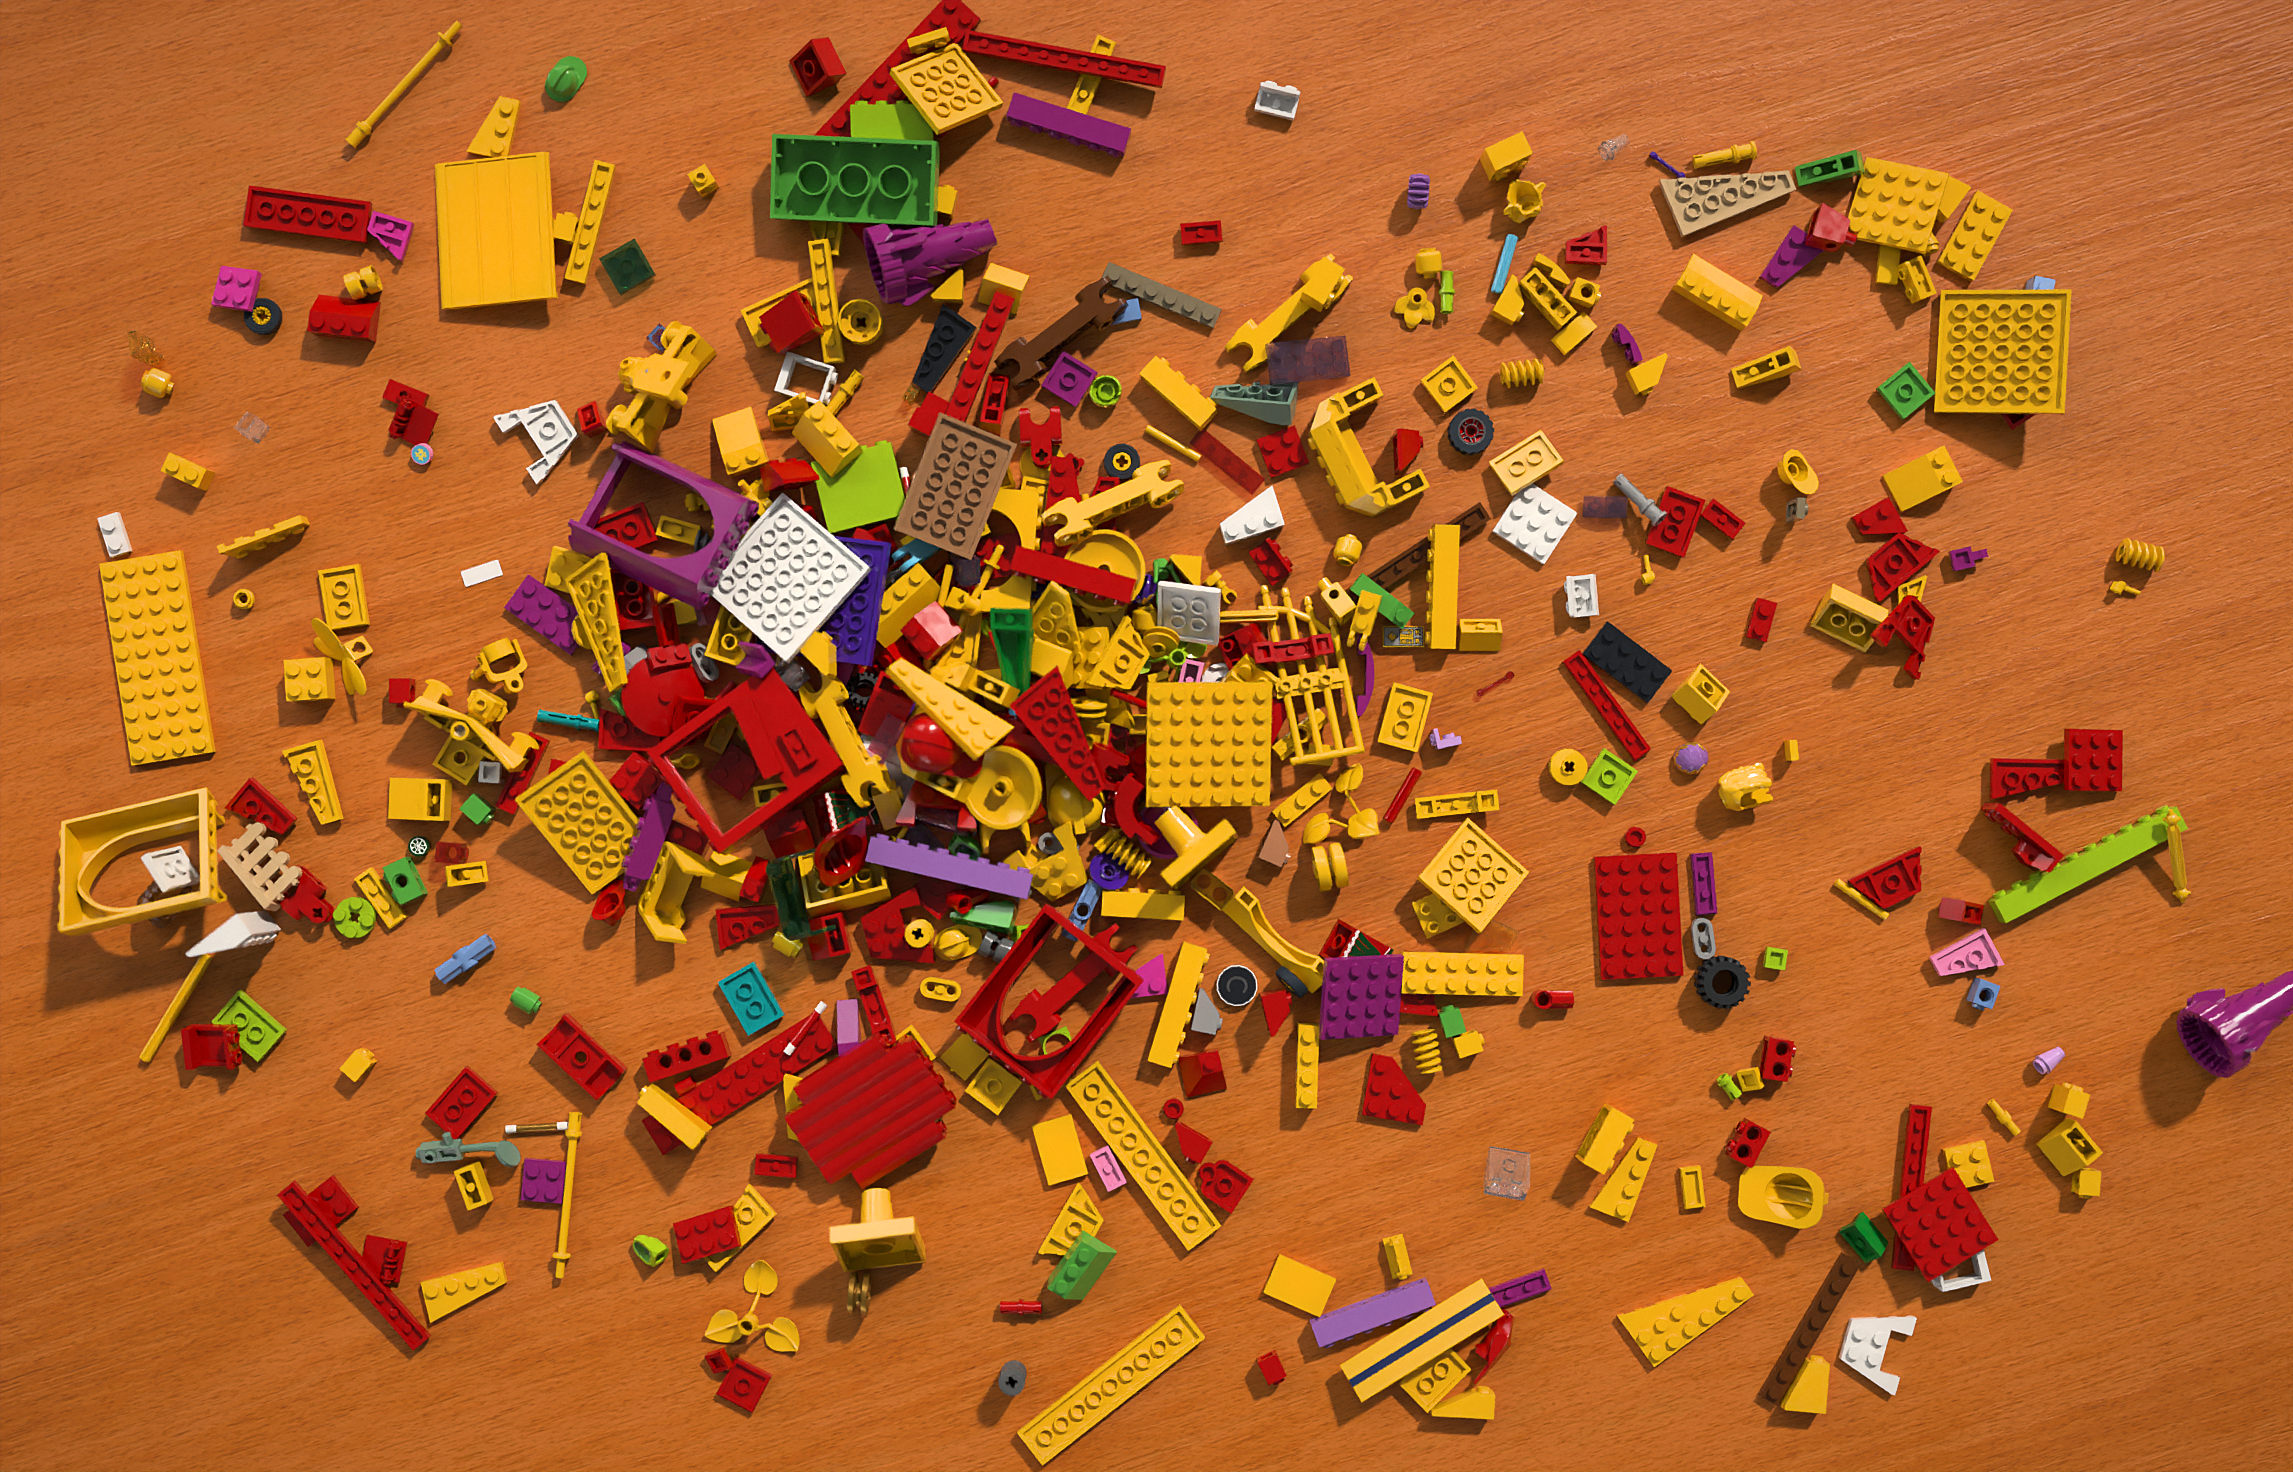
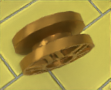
M852 1272L848 1287L847 1315L848 1317H853L856 1307L860 1308L861 1317L867 1318L871 1297V1273H865L863 1281L859 1282L858 1273Z

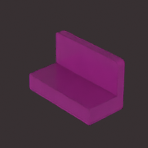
M742 641L738 644L746 654V657L736 666L740 673L762 678L776 664L761 645Z

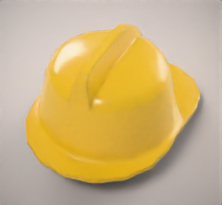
M1793 449L1787 451L1783 460L1777 464L1780 479L1786 484L1794 485L1803 494L1810 495L1815 493L1818 489V478L1814 470L1799 451Z
M958 924L946 928L937 934L934 940V950L943 960H957L975 953L980 948L982 934L979 928Z

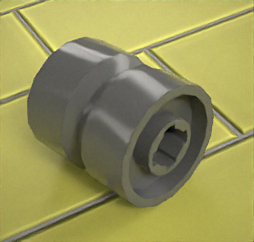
M988 930L977 954L985 958L992 957L993 962L999 964L1012 948L1014 941L1005 937L1000 939L999 934ZM993 943L998 945L995 951L990 949Z

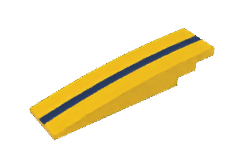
M1480 1279L1340 1366L1361 1402H1364L1502 1317L1504 1313L1483 1279Z

